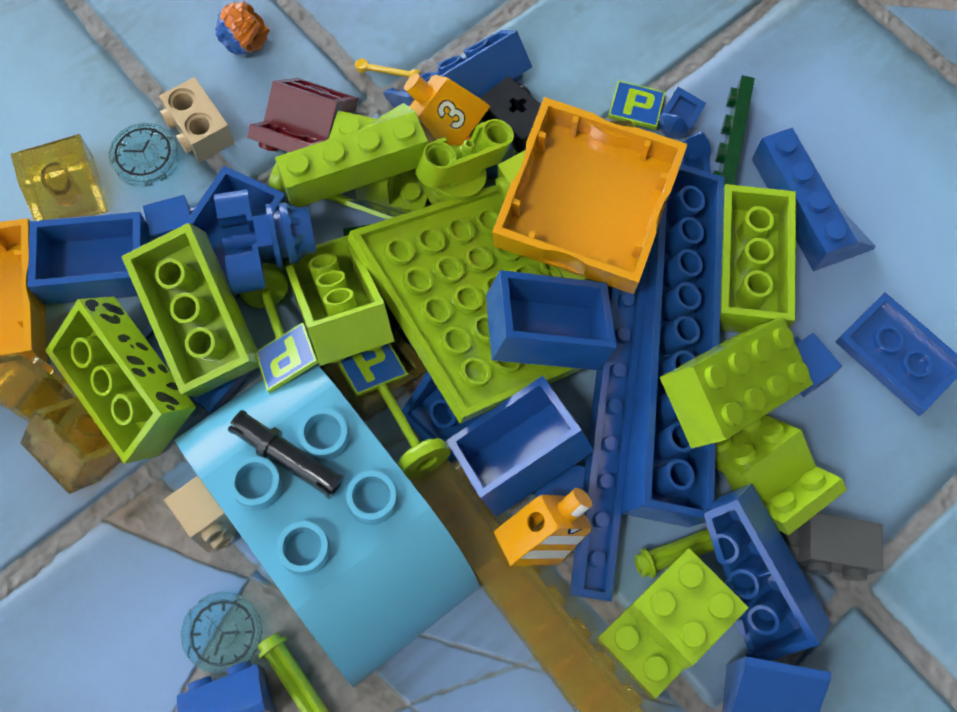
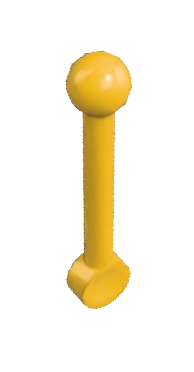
M363 58L355 62L356 70L359 73H365L367 70L408 78L414 74H421L417 69L406 71L368 64L367 60Z

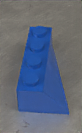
M501 30L464 49L465 57L462 58L458 55L447 58L437 64L438 71L422 75L418 74L426 82L434 75L447 77L480 98L507 76L515 82L520 81L523 78L522 73L531 69L532 65L518 31ZM392 87L383 92L393 108L403 103L410 106L415 100L404 89L396 91Z
M793 127L763 137L752 157V161L768 189L796 191V241L813 272L874 250L876 246L835 203Z
M751 483L719 497L703 514L717 561L722 563L726 576L725 584L749 607L736 621L739 635H743L746 643V657L771 661L820 645L831 622L753 484Z

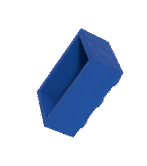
M223 166L185 224L190 223L206 232L229 284L224 258L226 254L222 242V231L217 218L214 194L247 189L253 216L267 214L265 204L271 203L272 211L279 210L278 203H288L285 193ZM235 294L233 296L239 298L240 295Z
M141 212L30 221L28 288L43 305L77 302L78 299L138 296L121 256L151 242L148 226Z
M500 270L486 294L491 360L599 370L617 349L608 286L605 282Z
M543 376L446 440L479 497L496 517L594 452L579 425Z

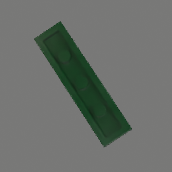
M742 75L737 88L731 87L727 97L726 107L731 108L730 115L725 114L720 134L726 136L724 143H719L715 155V162L720 163L719 170L713 172V174L725 177L724 186L725 184L734 185L755 80L753 77Z

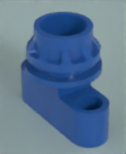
M247 189L214 194L232 295L266 289L261 260L275 258L277 268L283 267L282 259L289 258L290 264H295L305 255L316 253L308 206L295 207L284 202L278 203L279 210L272 211L271 203L265 204L267 214L253 216Z

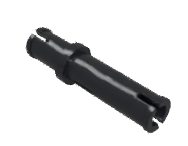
M244 410L239 411L230 422L231 426L228 427V432L254 447L258 456L263 458L269 457L323 493L328 499L332 498L340 488L341 482L344 480L343 475L336 473L310 454L283 438L282 431L276 427L268 428Z

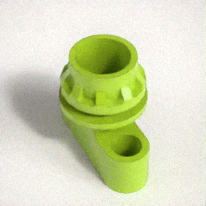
M492 119L478 124L471 139L465 140L461 146L448 145L445 137L428 143L417 165L416 175L419 181L425 185V192L429 201L434 205L449 199H470L479 194L486 182V168L500 163L514 138L512 128L502 120Z

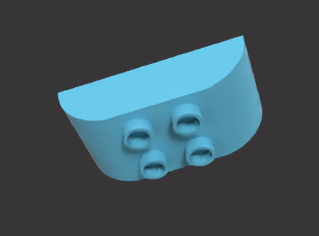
M317 364L271 393L267 391L264 379L262 378L174 439L189 464L281 593L353 688L479 589V583L473 570L435 512L339 389ZM244 410L268 428L276 427L282 431L283 438L310 454L336 473L343 475L344 480L341 482V486L335 495L328 499L323 493L269 457L263 458L258 456L254 447L228 432V427L231 426L230 422L239 411Z

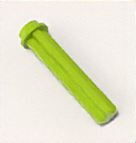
M708 529L647 551L646 548L639 549V554L634 555V563L639 575L642 578L646 576L650 579L655 578L657 571L670 567L688 548L697 556L713 551L714 547Z
M276 632L257 646L261 652L258 655L259 658L267 659L301 712H329L285 646V643L288 641L286 636L281 638L279 633Z

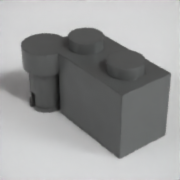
M817 513L789 536L780 531L800 568L807 567V573L829 575L833 571L842 573V578L846 580L865 581L867 580V575L883 571V524Z

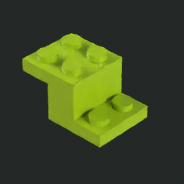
M338 111L329 139L359 130L376 119ZM416 168L355 189L357 200H368L403 213L427 207L429 201L426 196L425 185L417 178Z
M765 415L729 439L716 443L715 469L725 474L732 492L752 483L778 530L788 536L847 491L843 478L815 465L802 430Z
M688 548L596 640L652 699H656L684 669L693 666L749 607Z

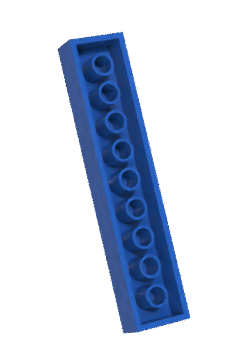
M681 164L650 251L621 514L692 527L706 522L703 513L714 503L716 443L691 449L660 377L719 345L725 177Z

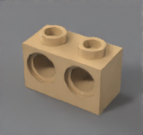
M195 77L159 95L164 107L163 110L159 111L170 130L176 127L180 133L176 135V138L186 154L192 151L199 163L234 144L228 124Z
M198 475L164 499L189 537L207 553L213 549L214 551L221 550L233 541V534L237 532L236 528Z

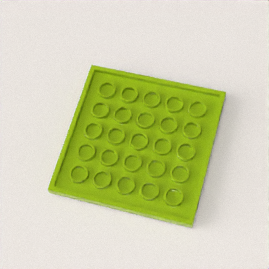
M497 185L482 189L479 194L470 199H449L352 230L347 239L361 263L367 267L375 286L460 424L494 409L541 376L546 379L548 384H551L582 370L579 368L491 360L486 294L499 271L549 276L548 271L551 269L550 265L493 246L492 231L505 200Z

